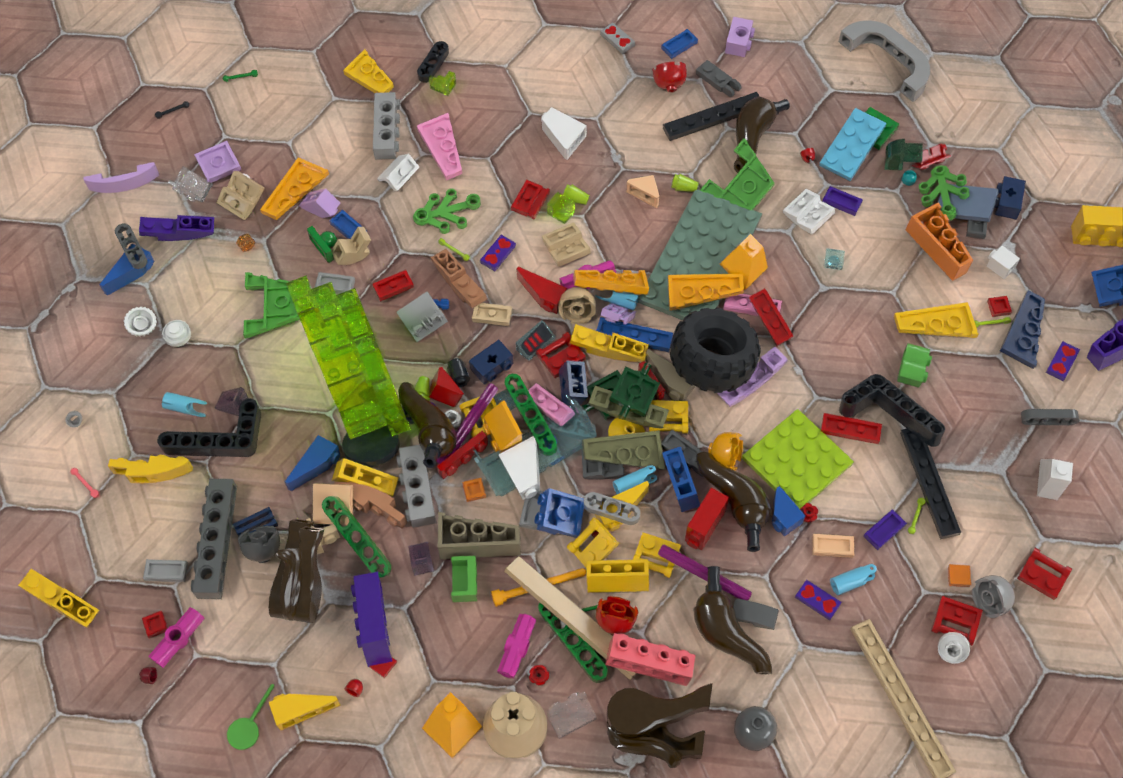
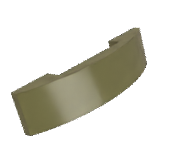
M595 386L589 405L619 418L618 415L622 407L609 401L613 391ZM650 404L644 417L629 411L626 421L648 427L663 428L669 410Z

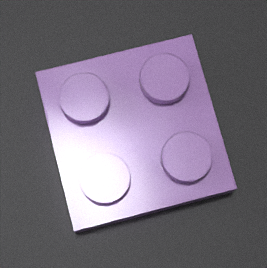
M227 141L194 154L209 184L231 175L233 171L241 170Z

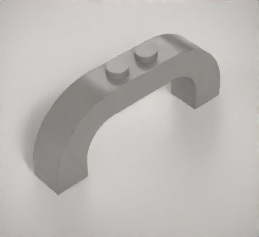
M859 21L841 30L838 42L850 52L861 44L872 43L883 48L910 71L911 76L903 81L900 92L912 102L922 95L930 75L929 61L923 52L904 38L903 35L890 26L877 21Z

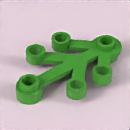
M939 165L931 170L932 177L927 182L919 184V192L927 194L936 182L939 183L929 195H924L921 198L922 205L924 207L931 206L941 193L943 202L941 211L943 215H947L949 220H953L957 215L956 208L950 203L948 192L959 196L960 199H967L970 193L967 187H955L946 183V179L955 182L957 186H964L967 183L966 176L964 174L956 176L949 173L948 167Z
M451 188L446 191V196L439 207L431 211L433 206L440 203L439 195L433 193L429 196L425 207L415 211L413 220L420 226L429 224L439 228L442 234L449 233L450 225L448 222H440L434 219L435 217L456 223L459 229H464L467 227V219L451 213L467 208L471 210L478 209L481 205L480 197L477 194H470L465 202L448 206L451 201L457 198L456 190Z

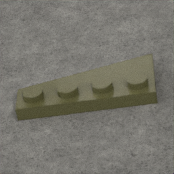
M659 431L582 440L584 460L643 468L653 465L658 470L665 469Z

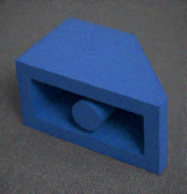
M779 486L776 488L771 522L778 533L781 532L783 536H786L803 524L805 515Z

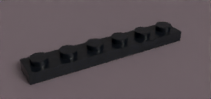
M754 92L663 124V130L669 141L727 122L737 118L745 103L758 97L759 94Z
M908 429L901 430L902 440L940 540L960 535L961 530L928 445Z

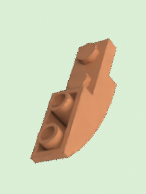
M447 249L431 257L440 274L463 303L466 302L471 308H474L487 300L484 291L466 274L465 268Z
M350 482L334 483L353 485V509L359 512L361 510L367 513L371 509L377 516L382 515L387 518L386 521L394 527L397 525L401 529L407 524L405 515L395 509L396 503L394 498L386 493L362 484Z

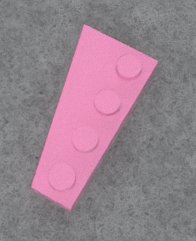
M446 113L417 125L418 132L446 181L461 175L462 168L449 114Z

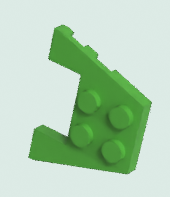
M744 138L734 149V153L747 162L724 190L709 179L700 191L712 194L716 198L728 200L730 203L745 209L754 210L775 183Z
M245 272L246 290L264 289L263 319L244 320L243 335L245 338L253 337L301 319L300 283L282 279L274 280L269 279L267 276H255L250 272Z

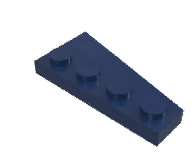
M1028 290L1021 301L999 351L1034 369L1037 366L1036 355L1039 351L1038 339L1041 335L1040 323L1043 319L1045 298Z

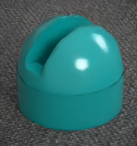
M913 170L905 171L902 176V182L907 186L914 185L917 180V174Z

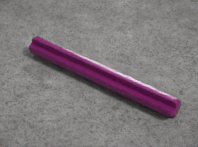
M488 384L456 431V447L452 453L438 458V464L459 449L497 393L498 388L494 384Z
M666 545L661 546L658 552L659 556L708 582L707 567ZM720 575L722 590L738 599L747 601L750 599L751 591Z

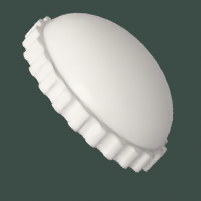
M146 307L133 308L124 317L126 330L131 335L139 337L152 333L157 323L153 311Z

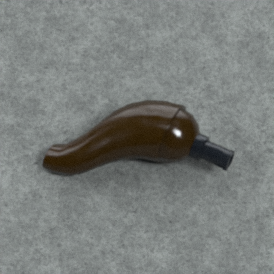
M758 96L746 102L736 120L737 146L745 138L751 149L757 154L761 136L771 127L779 112L789 109V101L783 99L778 102H772L769 99ZM738 155L734 162V169L737 173L747 163Z
M403 382L398 389L399 401L417 427L418 441L426 454L423 464L428 468H433L436 465L437 458L452 453L456 447L455 428L445 413L420 395L411 383Z
M708 452L698 453L696 455V462L700 473L722 494L729 497L728 502L733 517L740 527L745 529L747 550L750 552L759 551L761 528L766 525L772 514L770 502L764 490L749 477L717 462L712 454Z
M707 567L708 584L705 586V593L698 598L696 607L693 608L694 620L700 634L714 648L750 664L756 674H772L769 654L740 627L730 600L722 593L720 567Z

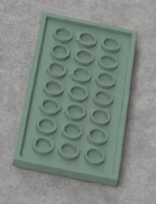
M698 189L695 190L648 279V295L641 294L638 298V303L683 320L685 316L695 310L700 311L701 308H717L721 299L669 311L668 275L728 274L720 263L750 234L753 236L762 218V213L745 209L730 203L728 200L716 198L714 195L704 193Z

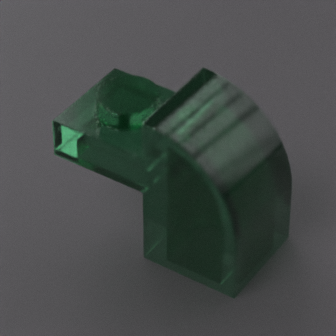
M897 139L890 142L885 149L884 170H902L903 162H922L923 143H905V139Z

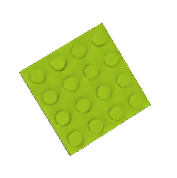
M799 409L795 410L742 455V459L774 491L780 486L799 509L812 501L854 463L846 453L821 432Z

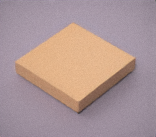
M313 484L314 524H333L322 509L323 500L329 496L340 498L353 515V485ZM329 501V503H330L329 509H335V508H334V504H336L335 501H334V502H330V501ZM346 515L341 516L340 524L348 525V517Z

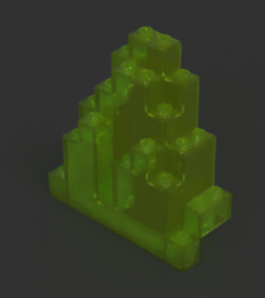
M307 275L287 282L286 284L296 312L349 438H356L388 425L392 436L410 430L356 289L353 288L337 295L332 282L312 288Z

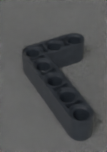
M873 374L842 395L839 413L844 417H853L875 402L928 446L936 447L941 443L945 432L943 423L882 375Z
M248 398L243 400L240 405L236 433L166 431L158 436L157 443L166 455L251 457L257 449L261 410L256 400ZM230 443L228 446L223 447L224 444ZM249 443L247 447H242L244 444Z

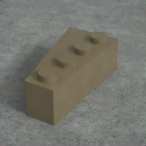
M438 512V551L440 559H451L454 556H476V558L521 555L520 528L517 525L494 521L493 523L483 522L482 519L475 518V520H471L459 515L453 517Z

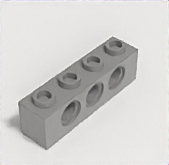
M395 92L375 93L373 129L375 160L396 159V152H399V141H396V139L400 137L399 127H397V124H400V115L397 113V110H400V99H396Z
M420 445L399 448L400 456L396 457L398 467H402L403 471L399 476L401 485H405L406 489L402 494L404 503H408L409 508L405 510L407 522L411 521L413 528L435 524L436 518L427 467L423 464L425 458L424 451ZM411 466L417 467L415 470H408ZM414 484H420L418 488H411ZM416 502H423L421 506H414Z

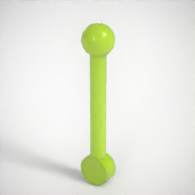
M440 238L438 240V243L440 245L446 246L450 250L454 251L455 253L463 257L464 261H468L470 259V256L468 254H463L456 248L446 243L444 239Z
M1005 317L999 320L981 322L975 320L974 322L977 328L979 325L1008 324L1011 322V318Z
M918 498L917 500L918 507L912 525L908 528L909 534L916 532L915 526L921 508L926 502L924 498Z

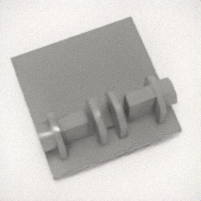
M425 292L396 312L416 342H419L448 322L428 292Z

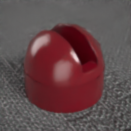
M155 667L141 669L139 673L141 682L154 684L157 680V669Z

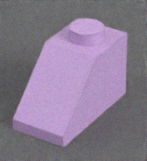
M325 188L309 192L299 206L312 214L325 218L336 214L340 202Z

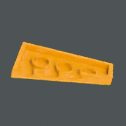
M574 270V286L596 288L602 291L614 290L618 293L630 292L635 295H648L649 285L645 270H639L638 273H632L631 270H623V273H615L613 270H606L604 273H600L597 270Z
M743 274L668 275L669 311L740 295L744 292Z

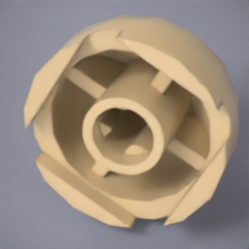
M572 287L561 296L558 307L559 314L562 319L571 320L573 324L589 322L596 313L595 298L585 288Z

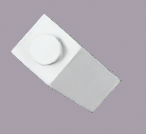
M552 107L541 118L542 130L561 155L568 160L585 139L586 125Z
M534 436L499 454L501 462L522 500L532 498L540 491L538 445Z
M1041 459L1037 496L1058 500L1072 481L1073 463L1055 459Z

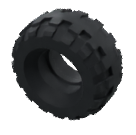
M701 308L700 311L695 310L685 316L683 321L678 323L670 345L672 364L677 374L686 379L685 382L691 386L699 387V390L706 392L709 390L714 391V393L736 390L750 380L759 361L761 345H759L755 329L749 326L750 323L740 318L738 314L732 311H724L721 308ZM708 350L715 351V352H717V353H719V354L712 353V352H710V351H708Z

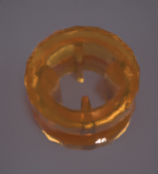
M243 234L237 239L236 244L243 252H246L254 247L255 240L249 234Z

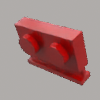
M526 180L511 205V211L526 217L530 216L535 220L550 193V189H545L537 183Z

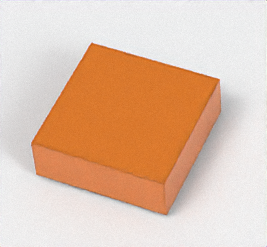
M482 478L462 482L467 502L486 498Z
M949 564V586L970 587V566Z

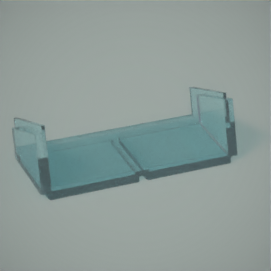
M566 395L567 400L575 415L562 427L551 419L545 421L556 439L557 451L553 455L547 456L538 447L539 474L544 472L546 467H552L582 449L583 439L595 438L597 436L588 414L575 399L571 400L568 395ZM537 426L534 429V432L537 434H542L545 431L543 426ZM530 431L522 435V442L532 437ZM544 438L545 447L551 449L552 444H549L547 439ZM473 450L477 456L474 460L496 496H504L516 488L501 462L499 451L493 452L481 459L476 450Z

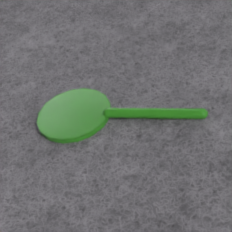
M274 684L270 685L250 719L239 718L229 726L227 739L233 748L245 750L257 742L259 728L253 720L273 690Z

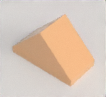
M654 175L629 179L627 181V193L655 208L659 206V193Z

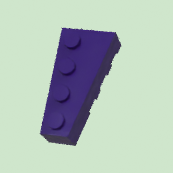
M1123 319L1119 320L1112 329L1105 332L1091 345L1087 358L1098 371L1123 359Z
M378 572L353 576L354 585H351L352 596L356 597V601L353 602L354 613L358 614V618H355L354 621L356 631L360 632V635L356 636L358 648H362L368 667L392 662Z

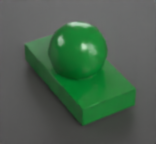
M313 226L307 228L311 242L327 263L332 262L334 257L330 248H333L337 242L336 235L331 231H326L319 235Z

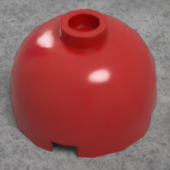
M665 62L656 65V69H652L656 85L663 90H667V92L677 91V88L681 87L687 78L686 64L680 62V65H675V62Z
M608 596L607 600H603V598L599 600L596 609V619L601 629L612 636L614 633L626 634L633 628L639 612L636 606L634 608L630 606V601L621 597Z

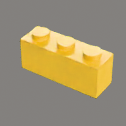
M648 559L587 561L588 593L649 591Z

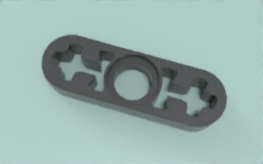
M126 223L119 224L115 228V234L131 266L135 269L145 267L147 258L130 225ZM123 231H126V233H127V235H128L127 238H125V237L123 236V234H122ZM130 243L136 244L132 249L126 248ZM135 254L138 255L140 261H136Z
M1026 409L1021 412V419L1024 425L1069 426L1075 425L1080 421L1078 411L1075 409Z

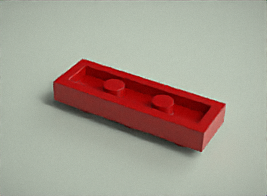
M765 288L748 298L776 346L794 337Z
M828 413L823 414L821 432L826 435L879 444L882 429V424Z
M483 431L479 432L437 465L438 474L442 479L452 476L458 467L462 464H467L477 452L484 451L488 445L487 435Z

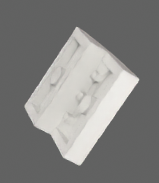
M805 189L783 210V213L800 228L813 234L835 213V208L822 202L820 195Z

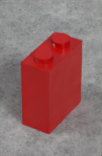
M712 487L687 526L685 541L693 549L703 550L726 512L729 497Z

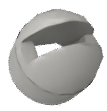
M78 411L69 412L65 419L66 424L70 427H78L82 422L81 413ZM75 415L78 416L73 421L70 420Z

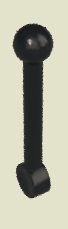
M184 101L183 104L163 112L157 111L155 117L160 119L162 115L183 107L188 108L189 102Z

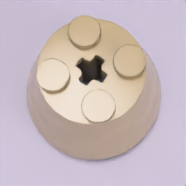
M517 692L507 693L495 700L486 711L483 721L484 736L490 748L504 758L528 757L535 753L545 740L547 733L545 712L541 705L533 698Z

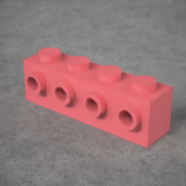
M614 633L609 643L605 665L687 686L693 676L695 655L690 654L686 650H675L663 644L656 645L649 643L645 639H634L625 634Z

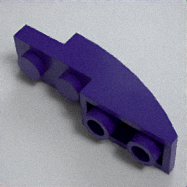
M177 215V219L140 217L139 236L158 237V241L192 240L214 234V217Z

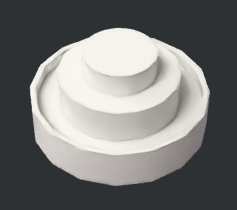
M173 320L165 325L162 335L168 345L179 347L189 341L191 330L185 321Z
M948 632L939 639L938 653L946 662L952 664L960 663L969 656V641L961 633Z

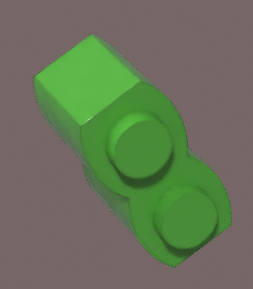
M907 343L897 382L918 388L922 383H925L928 377V372H925L926 366L929 367L932 356L929 355L930 349Z

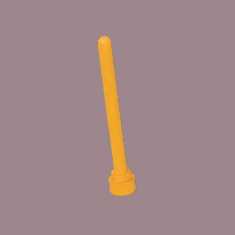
M580 568L547 578L546 580L552 585L585 576L587 571L585 568ZM521 586L507 591L496 589L491 591V596L495 607L503 605V602H507L506 599L529 592Z

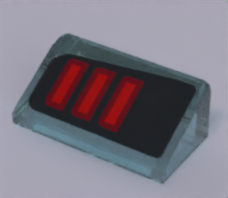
M541 320L515 343L516 350L529 361L536 355V350L545 348L556 336L547 324Z

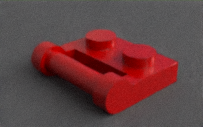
M568 332L562 334L560 339L547 347L536 350V355L554 378L559 377V369L566 361L583 362L586 360V356L576 345L570 344L571 335ZM564 344L569 346L549 359L546 356Z
M1035 547L1017 579L1055 600L1070 575L1072 568L1059 564L1040 553L1041 550ZM1038 560L1061 574L1060 577L1036 565L1034 561Z
M942 596L931 632L943 634L948 632L961 633L967 638L969 645L972 646L983 610ZM942 619L970 629L969 633L942 625Z

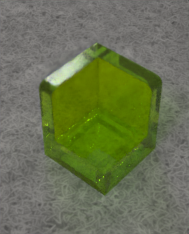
M449 71L445 77L441 75L437 77L430 76V89L449 96L456 85L455 73Z
M559 192L547 203V214L564 224L575 213V202Z

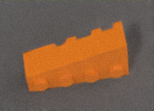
M938 202L911 216L905 230L953 281L967 273L973 259L963 242L958 240L956 230L952 229L949 225V219L946 214L943 215L940 210L941 205Z

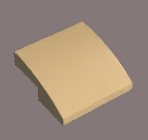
M233 171L227 187L222 188L217 203L241 219L246 220L259 201L264 187L239 171Z
M574 222L542 235L543 242L558 267L591 254L590 247L582 238V232Z

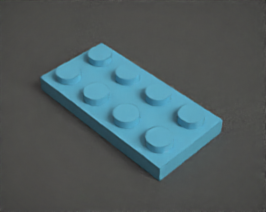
M855 108L820 161L819 166L851 181L886 127V122Z

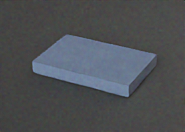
M953 185L958 188L967 187L970 193L967 199H960L959 196L948 192L950 203L956 208L957 215L955 218L990 222L998 196V189ZM940 194V197H939L938 202H939V204L941 205V209H942V207H943V202H942V197H941V194Z

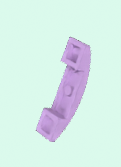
M152 162L138 165L137 172L103 178L100 173L83 177L90 191L116 193L143 186L158 177L159 172L155 163Z
M773 347L761 357L754 373L746 384L744 383L731 392L726 390L723 393L717 394L731 407L766 383L784 366L788 359L776 347Z

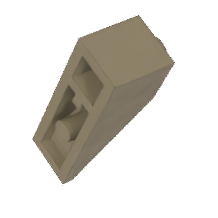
M647 350L646 362L652 366L650 369L665 389V392L674 401H685L695 386L685 382L686 379L677 374L671 362L651 350Z

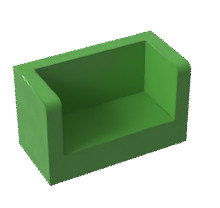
M476 556L451 557L452 601H477Z

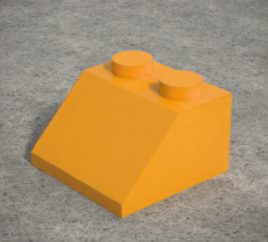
M505 400L484 416L482 427L486 435L491 436L493 440L491 445L495 452L499 451V453H502L522 442V433Z

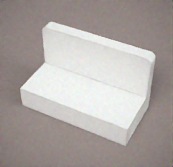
M409 154L399 155L377 179L379 182L386 181L394 191H398L416 172L419 166Z

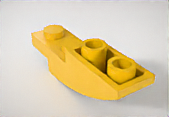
M577 324L574 326L570 339V344L585 348L586 353L630 362L645 361L649 345L616 333L607 335Z
M161 454L150 456L148 462L117 458L110 459L108 467L113 474L125 475L130 483L162 482L193 471V466L189 459L181 456L170 458Z
M33 569L29 570L18 585L42 603L86 628L99 612L91 604L67 589L58 586Z

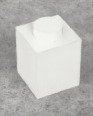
M1001 246L997 251L994 249L988 256L989 262L986 267L1005 279L1016 268L1020 258L1004 246Z

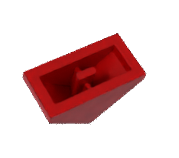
M439 367L431 381L429 398L451 407H456L464 393L444 368Z

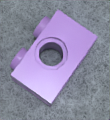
M733 17L726 42V54L745 57L746 51H750L752 41L749 39L753 38L755 28H752L753 20Z

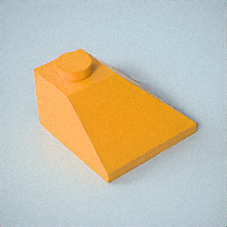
M751 234L720 263L728 274H743L744 290L768 268L764 247Z
M450 692L434 708L422 730L453 759L482 728V725L467 707Z

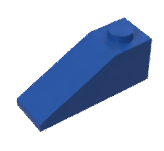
M132 243L128 249L134 248L135 244ZM142 248L147 258V264L141 269H135L131 266L124 252L99 284L104 294L110 295L145 275L155 262L151 253ZM135 254L136 261H140L138 255Z
M318 435L285 480L288 490L293 491L329 470L333 464H336L341 454L338 445Z
M681 447L662 452L681 512L699 507L698 495Z

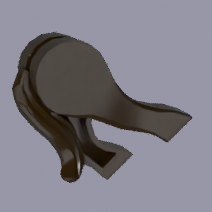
M293 519L289 522V534L285 549L276 552L277 558L281 559L269 596L270 617L313 623L317 617L322 594V582L317 566V550L325 529L313 527L314 521Z
M713 683L699 687L692 693L674 699L655 697L636 688H624L617 691L610 698L607 706V735L610 744L625 753L647 755L662 759L668 764L669 768H676L680 765L682 759L685 758L701 759L705 737L704 730L680 738L671 734L665 726L679 722L695 713L708 711Z

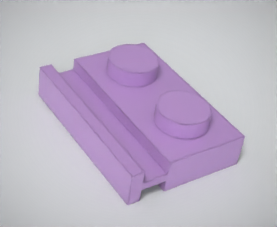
M613 303L602 308L601 316H604L605 320L613 323L623 320V324L632 321L636 314V311L630 313L627 308Z

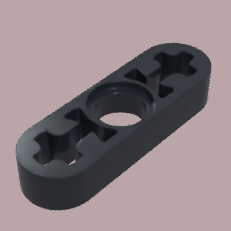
M439 41L433 45L417 70L419 81L427 83L433 79L449 54L446 42ZM430 60H437V61H438V62L435 63V64H430V63H429Z

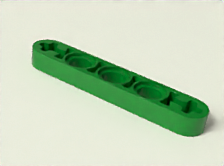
M509 374L504 381L506 390L531 435L534 436L540 451L547 456L553 455L557 451L556 439L521 377L517 374ZM513 380L514 382H516L518 388L517 391H515V388L510 383V381ZM519 395H526L527 400L520 403L517 401V397ZM529 410L536 412L533 418H527L525 414ZM537 426H543L545 431L542 434H537L534 432V429ZM544 438L547 439L549 444H552L551 449L545 447Z
M336 496L326 497L322 502L323 511L371 573L378 572L379 565L384 564V572H378L379 577L389 575L391 572L390 562L341 499ZM329 501H330V502H334V501H335V503H336V504H334V508H335V509H329V506H330ZM346 515L349 519V523L345 527L340 524V517ZM354 531H358L361 534L359 542H355L352 539ZM368 546L374 552L371 558H367L364 554V550ZM377 557H379V559L376 560L377 563H376V562H375V563H371V561H373V560H375Z
M539 602V614L588 677L596 683L605 681L608 675L607 667L592 647L567 625L562 629H557L554 623L559 618L554 615L549 620L551 614L547 610L543 611L544 605ZM570 635H575L579 641L575 645H570L567 643V638ZM588 651L591 654V659L582 661L579 657L580 653ZM594 660L597 661L594 663V666L598 670L603 669L601 677L599 675L594 676L595 670L590 666Z

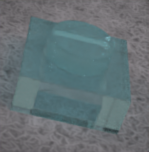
M827 248L824 268L842 270L845 251Z
M506 389L493 397L496 405L505 400L509 410L516 407Z

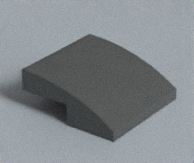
M581 441L584 479H618L625 476L624 465L584 460Z

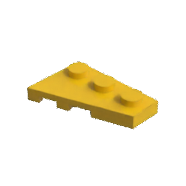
M365 49L343 70L345 76L373 93H389L394 88L393 82L377 66L375 60L371 59Z

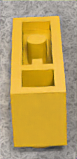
M343 458L337 462L331 481L366 485L392 497L398 477Z
M645 481L611 498L637 506L648 493L649 483ZM602 501V505H600V509H601V510H603V504H604L603 501ZM610 504L606 507V510L609 513H615L618 508L616 505ZM621 508V513L619 516H622L624 508ZM595 514L596 518L610 532L619 529L623 524Z
M280 694L269 702L276 726L280 731L341 706L336 696Z

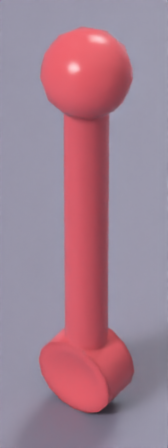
M72 468L70 473L75 475L91 492L90 495L93 498H97L99 492L84 480L78 473L77 468Z

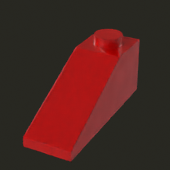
M518 266L516 272L519 282L540 307L547 312L558 314L559 301L562 294L567 291V288Z

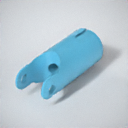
M612 290L613 295L610 298L596 296L603 301L633 311L637 306L636 303H638L639 295L630 292L618 293Z
M166 392L162 399V408L205 417L206 414L196 412L193 409V403L207 404V402Z
M647 466L614 480L612 483L616 494L645 481H648L649 484L655 482L657 476L651 474L655 472V466Z
M869 564L830 578L831 587L836 595L851 591L873 580L877 568L875 565Z

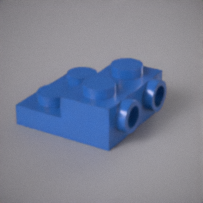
M1123 265L1092 271L1099 306L1102 307L1119 303V306H1123Z
M550 488L541 493L537 501L538 505H541L540 512H537L534 520L535 524H538L537 530L554 535L560 533L577 538L581 530L584 498Z

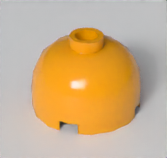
M734 432L719 434L713 443H710L708 453L712 454L717 462L736 471L738 468L735 467L736 460L740 462L742 458L743 440H739V437L742 435Z

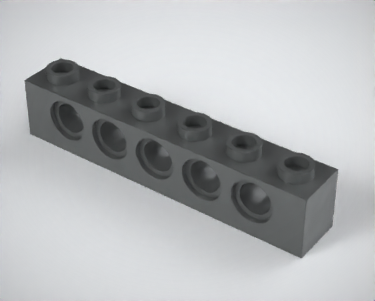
M209 479V485L205 487V497L207 498L206 504L202 506L204 518L203 523H200L199 526L201 539L197 542L196 547L198 559L194 562L195 579L191 581V592H193L197 599L222 600L237 485L233 479ZM218 499H223L220 503H215ZM220 517L218 521L212 522L214 518ZM212 536H217L215 540L209 541ZM215 554L213 559L207 560L208 556ZM212 573L209 579H204L207 574Z

